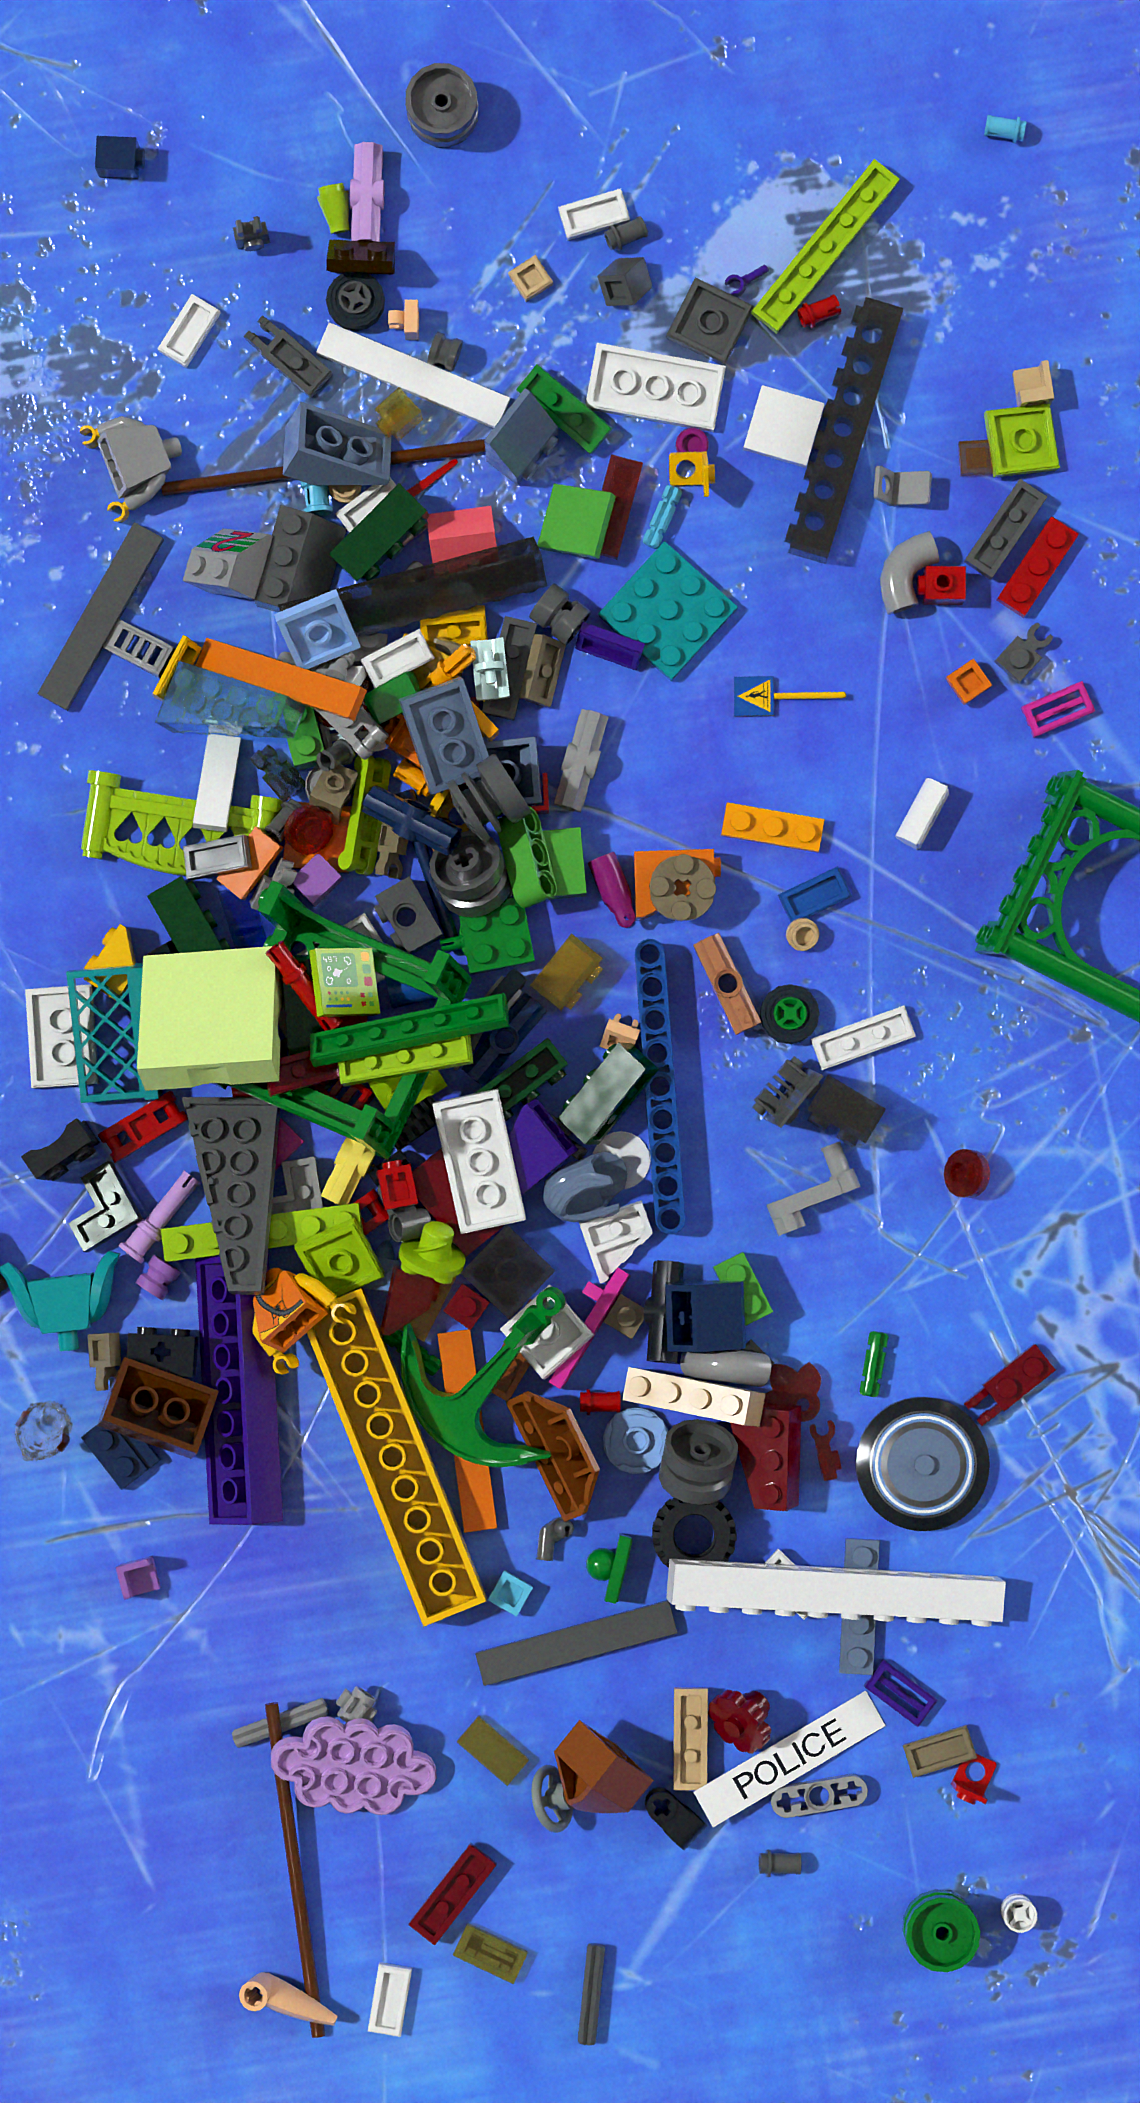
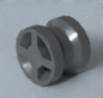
M437 332L429 351L427 363L432 365L439 363L444 365L446 370L453 371L459 359L463 340L458 338L450 340L446 338L445 334Z

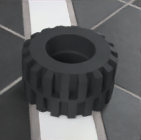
M677 1498L669 1499L657 1512L652 1527L655 1551L661 1562L668 1568L669 1559L728 1562L730 1555H733L735 1541H737L734 1520L729 1510L719 1500L711 1504L697 1505L685 1503ZM688 1515L703 1516L713 1527V1542L703 1553L688 1554L682 1551L675 1542L674 1531L676 1525L682 1518Z

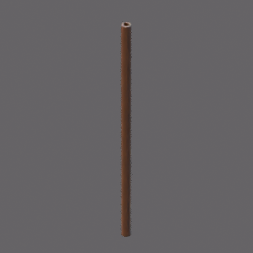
M485 439L392 451L390 465L485 452ZM283 466L170 481L165 482L161 489L163 496L291 478L283 475Z
M278 1702L265 1704L271 1751L273 1746L283 1739ZM275 1774L305 1993L320 2002L289 1781L283 1780ZM310 2022L312 2038L325 2036L324 2024Z

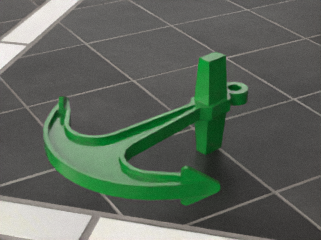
M548 1287L539 1293L536 1298V1305L529 1306L520 1319L512 1326V1332L503 1341L505 1345L456 1393H445L431 1385L426 1377L421 1350L410 1323L404 1324L401 1348V1377L404 1391L419 1423L446 1450L464 1460L489 1467L517 1466L551 1457L550 1451L526 1445L498 1443L490 1439L480 1425L479 1414L483 1404L523 1346L535 1343L543 1331L551 1324V1318L565 1307L566 1298L560 1289ZM547 1297H551L554 1301L551 1299L547 1301Z

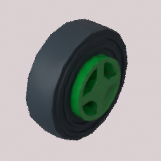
M792 984L778 986L769 992L763 1000L760 1010L761 1024L768 1036L777 1042L786 1044L798 1043L808 1038L817 1027L820 1015L818 1003L813 995L803 987Z

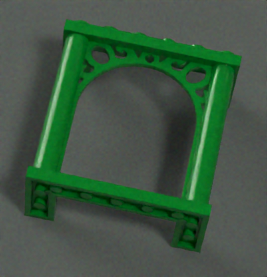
M273 880L259 897L258 911L276 927L273 935H269L265 940L263 947L273 946L276 943L278 945V942L283 941L291 953L295 943L301 942L305 944L308 955L310 950L316 948L314 943L320 944L318 948H372L376 973L438 998L435 1007L462 1002L473 980L450 954L437 950L431 963L319 916L310 911L283 884ZM282 982V994H283V992H284V986H283V982ZM429 1072L402 1076L384 1114L367 1104L364 1105L363 1110H359L308 1087L270 1097L265 1082L234 1085L225 1083L213 1084L225 1090L227 1086L242 1091L359 1142L375 1155L389 1160Z

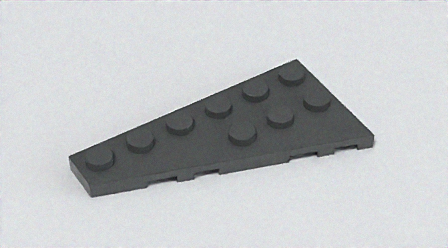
M182 1097L189 1120L190 1134L193 1137L196 1149V1159L206 1201L212 1216L211 1222L219 1245V1255L227 1289L231 1294L264 1295L281 1108L255 1097Z

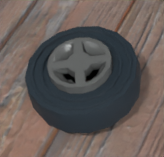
M344 272L336 277L329 286L326 304L329 315L336 324L348 330L359 331L369 328L379 320L384 311L385 297L382 286L373 276L366 272Z

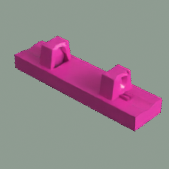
M617 1267L604 1290L588 1281L582 1293L597 1302L584 1324L591 1330L594 1336L556 1369L549 1383L559 1389L565 1387L631 1277L630 1274Z

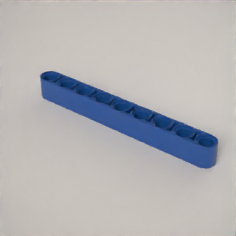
M645 939L637 945L634 957L642 1054L647 1058L648 1050L653 1045H661L667 1053V1057L663 1062H652L659 1070L644 1087L654 1217L656 1227L661 1232L674 1234L679 1232L685 1224V1207L664 948L661 943L655 939ZM647 946L656 948L659 953L658 960L651 964L645 963L640 957L641 950ZM649 979L657 980L662 987L660 994L654 997L646 995L642 988L645 981ZM658 1012L663 1016L664 1025L660 1029L653 1030L648 1028L645 1018L649 1013ZM655 1078L665 1079L669 1084L668 1093L663 1096H656L650 1089L651 1082ZM666 1111L671 1115L672 1123L670 1127L659 1129L654 1125L653 1116L656 1112ZM660 1144H669L674 1149V1158L670 1162L664 1163L656 1158L655 1151ZM663 1177L673 1178L677 1184L676 1192L670 1196L661 1194L658 1189L660 1179ZM666 1210H674L679 1215V1224L674 1229H667L661 1224V1215Z

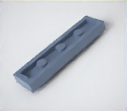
M845 1538L844 1568L878 1570L880 1541L875 1539ZM861 1615L860 1620L841 1618L839 1673L873 1675L876 1625L874 1615Z

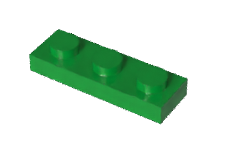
M539 364L535 365L516 389L520 394L525 388L528 389L553 422L590 454L594 453L613 429Z

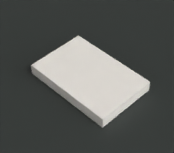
M93 985L76 986L77 991L86 999L93 994ZM68 986L25 989L31 1088L79 1085ZM78 999V1007L80 1009L83 1003ZM86 1007L79 1015L80 1023L92 1032L95 1028V1014L90 1008ZM81 1032L83 1043L87 1036ZM90 1039L83 1047V1052L88 1060L96 1064L98 1062L97 1045ZM85 1065L86 1075L91 1070L87 1065ZM93 1072L87 1079V1085L99 1084L98 1074Z

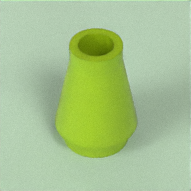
M344 183L318 188L319 196L317 200L329 225L330 233L338 234L349 231V191H345Z

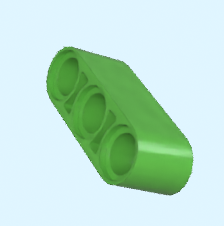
M529 807L532 813L515 824H512L505 816L498 819L502 828V832L498 836L512 892L516 902L522 908H528L554 898L557 893L538 814L532 807Z

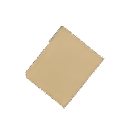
M1048 360L1041 361L1038 367L1013 371L1012 376L1017 407L1049 403L1051 405L1054 400V392Z

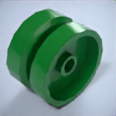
M935 1889L922 1893L909 1904L903 1915L902 1931L907 1947L918 1963L931 1971L950 1972L960 1969L972 1960L979 1947L980 1929L976 1916L963 1898L951 1891ZM944 1927L946 1933L939 1936L936 1932L937 1929Z

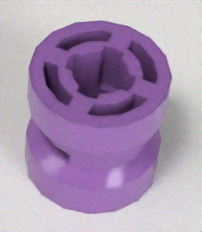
M153 1255L148 1263V1272L141 1274L135 1283L155 1297L164 1300L169 1292L168 1284L170 1285L171 1282L176 1281L182 1272L170 1263L165 1262L162 1258Z

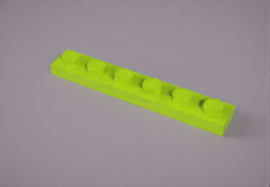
M874 159L754 307L751 314L777 334L897 186L900 179Z
M360 1203L271 1214L268 1249L295 1245L299 1241L354 1217L363 1231ZM212 1222L161 1229L165 1262L216 1256L220 1253Z

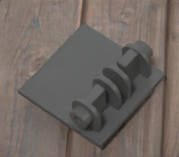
M795 1056L791 1060L787 1059L777 1073L787 1080L790 1086L774 1075L773 1078L786 1089L785 1092H780L768 1082L766 1085L780 1098L778 1099L766 1088H763L754 1099L756 1103L752 1108L761 1116L767 1112L763 1118L780 1128L784 1124L789 1125L799 1114L800 1110L798 1107L805 1098L810 1099L821 1086L819 1081L823 1078V1075L806 1067L801 1070L804 1064Z

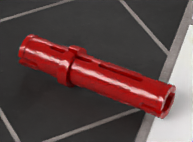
M283 941L278 942V945L276 943L265 953L282 974L283 982L286 985L289 984L324 1031L335 1029L343 1022L341 1017H317L313 981L305 972L307 970L303 963L299 964Z

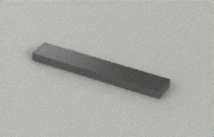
M135 522L133 523L37 693L39 696L67 711L69 710L100 655L113 627L122 616L164 541L162 537Z
M668 1600L481 1650L475 1652L483 1685L485 1686L677 1633L670 1603Z

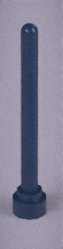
M414 789L395 794L403 799H411L418 802ZM411 841L445 938L458 936L450 910L442 900L439 890L432 879L429 864L431 856L428 847L420 841Z

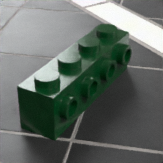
M546 1038L476 1093L498 1089L506 1122L514 1115L511 1109L522 1102L525 1106L541 1095L537 1089L548 1082L553 1086L567 1074L564 1069L568 1066V1063L550 1039Z

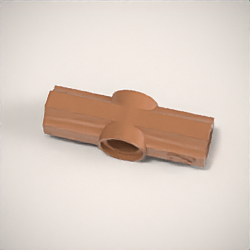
M717 933L694 944L693 947L709 978L713 992L718 997L735 1035L761 1024L762 1022L743 984L742 977L737 971L720 934ZM725 975L732 976L736 980V989L730 993L721 991L718 986L720 977Z

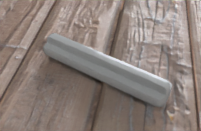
M320 1698L280 1713L282 1732L309 1723L319 1717H326L329 1714V1710L325 1700ZM267 1718L235 1729L232 1732L235 1745L240 1748L268 1738Z

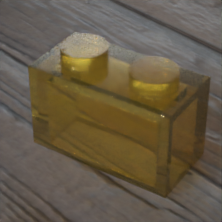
M571 933L531 983L530 988L560 1012L565 1007L571 1010L583 996L579 990L584 983L588 981L592 984L603 971V968L599 966L603 958Z

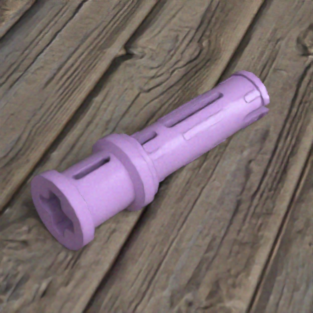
M185 1170L146 1220L138 1221L136 1223L137 1228L128 1240L118 1245L140 1264L144 1262L143 1256L155 1241L160 1242L162 1239L161 1229L168 1224L196 1187L201 1184L195 1178H192L184 1187L192 1177Z

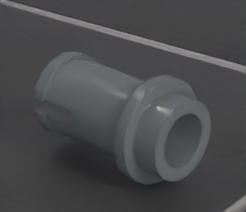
M639 216L617 227L609 226V230L604 232V237L610 250L617 249L620 251L623 245L647 237L648 231L642 217Z
M340 739L335 741L332 747L318 753L317 764L323 771H330L339 765L350 764L354 760L356 752L346 740Z
M293 799L283 802L280 812L265 827L266 833L272 832L269 836L278 842L283 841L286 834L297 821L302 822L304 819L305 809Z
M766 1850V1853L759 1854V1873L766 1874V1877H770L771 1874L800 1875L801 1854L771 1853V1850Z

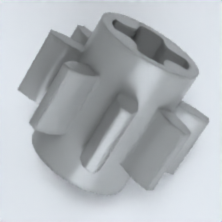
M355 1686L352 1692L345 1688L336 1701V1704L341 1707L337 1715L346 1723L357 1718L371 1721L377 1713V1710L372 1707L376 1699L358 1686Z

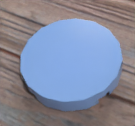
M641 1407L626 1408L620 1411V1413L615 1414L607 1423L603 1435L604 1451L610 1462L619 1470L631 1474L646 1473L661 1463L668 1430L663 1420L653 1411Z

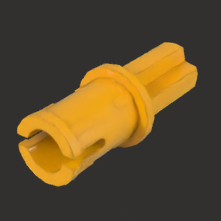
M463 644L446 660L441 659L437 663V668L419 682L420 689H424L426 686L431 688L458 678L459 674L476 659L475 650L468 644Z

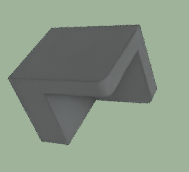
M644 257L618 258L597 276L606 306L634 305L652 288Z

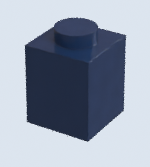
M97 136L95 169L100 178L138 179L139 168L144 169L145 150L140 148L136 137Z

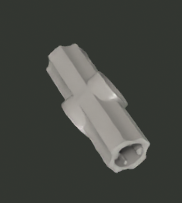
M581 709L572 743L569 742L561 768L563 774L554 805L581 813L590 779L594 778L601 754L599 749L608 722V716L592 710Z

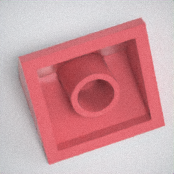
M491 506L429 514L427 526L435 580L500 571Z

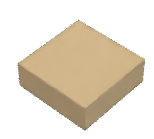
M536 255L508 272V276L525 302L553 285L552 279Z

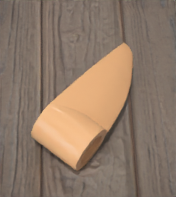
M261 1972L256 1974L241 1987L239 1992L240 2002L243 2007L250 2011H259L267 2007L290 2017L335 2026L338 2018L337 2015L308 1994L270 1973ZM255 1987H257L258 1989H260V1991H261L260 1994H262L263 1996H261V1995H259V1994L257 1993L258 1990H257Z

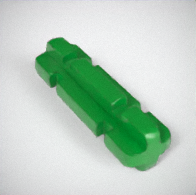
M391 1326L383 1335L384 1342L390 1347L395 1346L397 1348L396 1351L401 1354L402 1332ZM419 1345L425 1372L433 1376L442 1366L441 1360L433 1354L431 1356L427 1354L428 1351Z
M876 1331L869 1333L867 1344L870 1345V1350L866 1349L862 1376H865V1381H861L859 1391L864 1396L878 1397L881 1384H878V1379H882L886 1356L883 1348H887L889 1338L886 1333Z

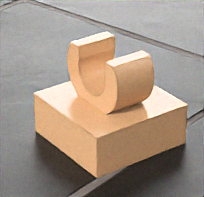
M405 300L404 311H388L389 329H404L406 340H419L418 300Z
M616 1014L613 1020H608L599 1047L608 1049L611 1045L618 1042L632 1043L635 1046L640 1030L637 1029L638 1020L634 1019L632 1025L628 1026L620 1023L621 1014Z

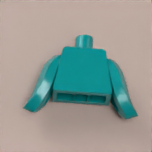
M108 1251L99 1261L95 1273L39 1278L28 1281L25 1275L10 1262L1 1265L0 1272L9 1286L14 1302L23 1319L31 1327L39 1328L42 1334L57 1332L59 1351H70L79 1349L77 1330L90 1328L92 1323L100 1320L106 1312L112 1291L115 1266L121 1254Z

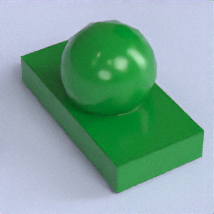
M619 1534L615 1553L607 1548H598L593 1550L586 1560L587 1572L593 1579L598 1581L608 1580L604 1597L606 1602L614 1604L618 1602L633 1541L630 1535Z

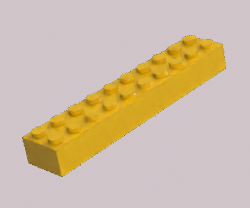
M360 1288L335 1298L339 1303H351L356 1308V1314H350L345 1308L341 1310L342 1317L348 1323L335 1322L331 1315L332 1309L327 1307L328 1314L311 1328L307 1335L424 1627L484 1603L487 1600V1596L414 1413L407 1400L365 1290Z

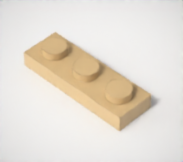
M674 1687L673 1790H697L707 1784L708 1688Z

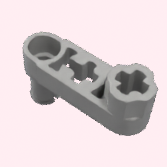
M840 1141L821 1148L831 1173L830 1181L766 1205L778 1236L806 1226L800 1211L801 1209L861 1187L854 1168L850 1169Z

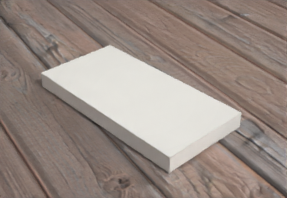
M597 343L585 405L593 411L714 432L726 366Z
M498 1089L433 1102V1110L461 1234L526 1220Z

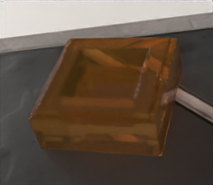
M989 439L959 441L960 476L993 474Z

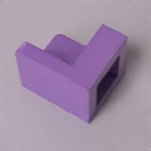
M316 854L297 873L292 884L316 907L343 881V878L320 854Z
M153 1555L115 1567L124 1600L161 1588Z

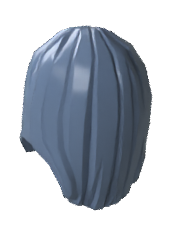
M599 1152L581 1160L570 1162L556 1169L544 1181V1203L552 1214L562 1221L584 1222L613 1216L620 1211L619 1203L611 1206L607 1205L625 1188L627 1181L626 1165L622 1158L611 1152Z

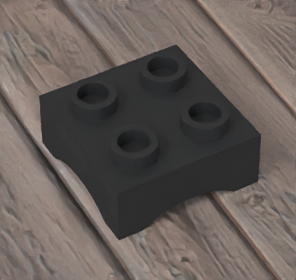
M76 1118L66 1125L64 1132L55 1142L42 1149L30 1150L22 1155L21 1158L36 1179L55 1181L69 1171L66 1167L73 1161L82 1162L96 1152L94 1146L99 1144L100 1141L86 1121L80 1122Z

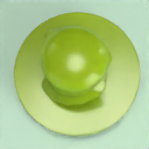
M440 1221L426 1223L423 1226L421 1238L403 1241L399 1249V1259L402 1262L401 1269L405 1273L431 1277L442 1284L451 1283L453 1277L463 1271L466 1260L463 1252L452 1244L454 1237L453 1229L448 1224Z

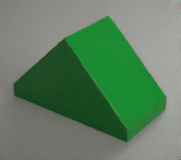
M408 671L366 693L363 700L372 717L380 725L403 713L398 699L420 692L423 689H420L419 681L414 672Z

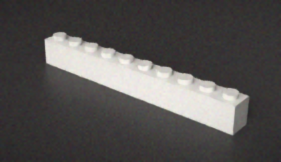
M669 1559L666 1599L672 1605H675V1609L681 1611H695L696 1606L709 1607V1611L716 1613H728L729 1608H742V1613L760 1615L762 1614V1609L775 1610V1614L780 1616H795V1611L808 1612L810 1617L828 1618V1613H841V1618L860 1620L861 1615H874V1620L890 1622L894 1621V1616L906 1617V1621L912 1623H926L927 1618L939 1619V1623L947 1625H958L959 1620H972V1625L990 1627L992 1626V1621L1003 1622L1006 1582L998 1576Z

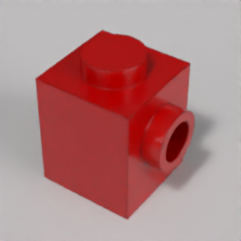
M926 566L923 575H918L917 595H923V605H963L966 600V566Z

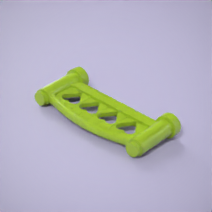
M88 770L87 784H90L81 843L82 856L102 859L103 853L106 852L147 869L186 876L184 852L181 849L180 842L193 828L197 800L119 788L121 775ZM252 795L250 808L231 805L227 830L231 828L234 836L242 834L248 836L256 826L266 833L265 827L282 809L281 804L284 800ZM133 812L142 832V840L139 843H132L129 839L118 841L115 837L116 830ZM164 817L175 838V844L171 848H164L161 843L158 846H151L148 843L149 834ZM201 829L206 842L218 840L225 833ZM270 866L264 873L265 876H269Z

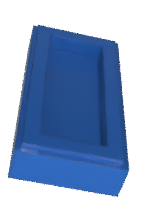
M838 866L778 894V898L790 923L798 918L813 916L852 897Z

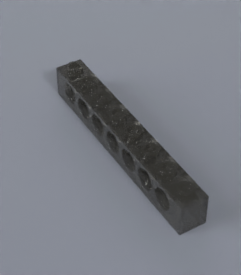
M869 297L865 298L863 307L856 305L851 321L852 325L857 326L853 338L849 336L846 338L841 354L847 357L844 369L837 367L832 384L838 390L834 400L829 398L827 400L822 416L828 419L825 431L818 430L813 449L819 450L816 462H808L803 480L810 482L806 493L799 492L794 511L800 512L797 524L790 523L784 541L790 544L789 554L823 564L827 562L904 309L902 307ZM867 330L875 331L879 335L880 340L876 343H868L863 339L862 333ZM858 361L866 362L870 367V371L866 374H858L853 369V364ZM848 392H854L860 397L861 402L854 406L848 405L844 401L843 396ZM839 423L847 424L851 429V434L841 437L835 433L834 426ZM829 454H835L840 457L842 465L837 468H831L826 465L824 458ZM820 485L828 486L832 491V496L828 499H820L815 494V488ZM811 516L821 519L823 527L817 531L810 530L806 526L805 520Z

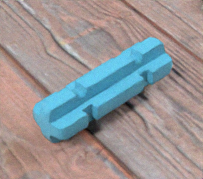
M672 485L665 487L662 494L663 500L659 501L649 524L651 528L647 529L643 538V543L648 547L657 549L663 540L662 533H666L676 510L674 506L678 505L682 496V491Z

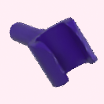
M763 265L742 277L732 274L726 278L725 285L727 286L733 281H739L741 283L740 288L733 291L731 295L735 297L741 296L745 291L746 285L769 272L766 265Z

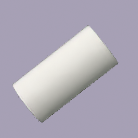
M930 778L925 779L895 835L898 840L916 850L921 848L949 796L948 786Z

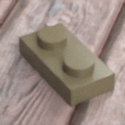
M534 634L519 698L541 707H551L566 645L546 635Z

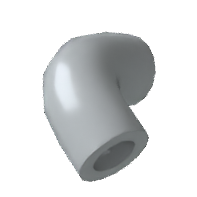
M930 531L915 535L900 543L884 561L880 586L882 600L888 615L907 610L919 604L913 589L914 575L923 567L939 562L938 550Z
M735 1349L710 1352H683L680 1359L682 1372L691 1379L714 1380L762 1387L768 1382L771 1374L769 1356L751 1351Z

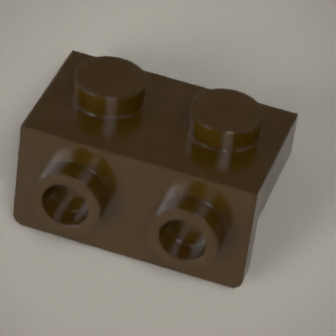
M329 240L327 271L333 273L366 272L368 274L392 275L395 273V242Z

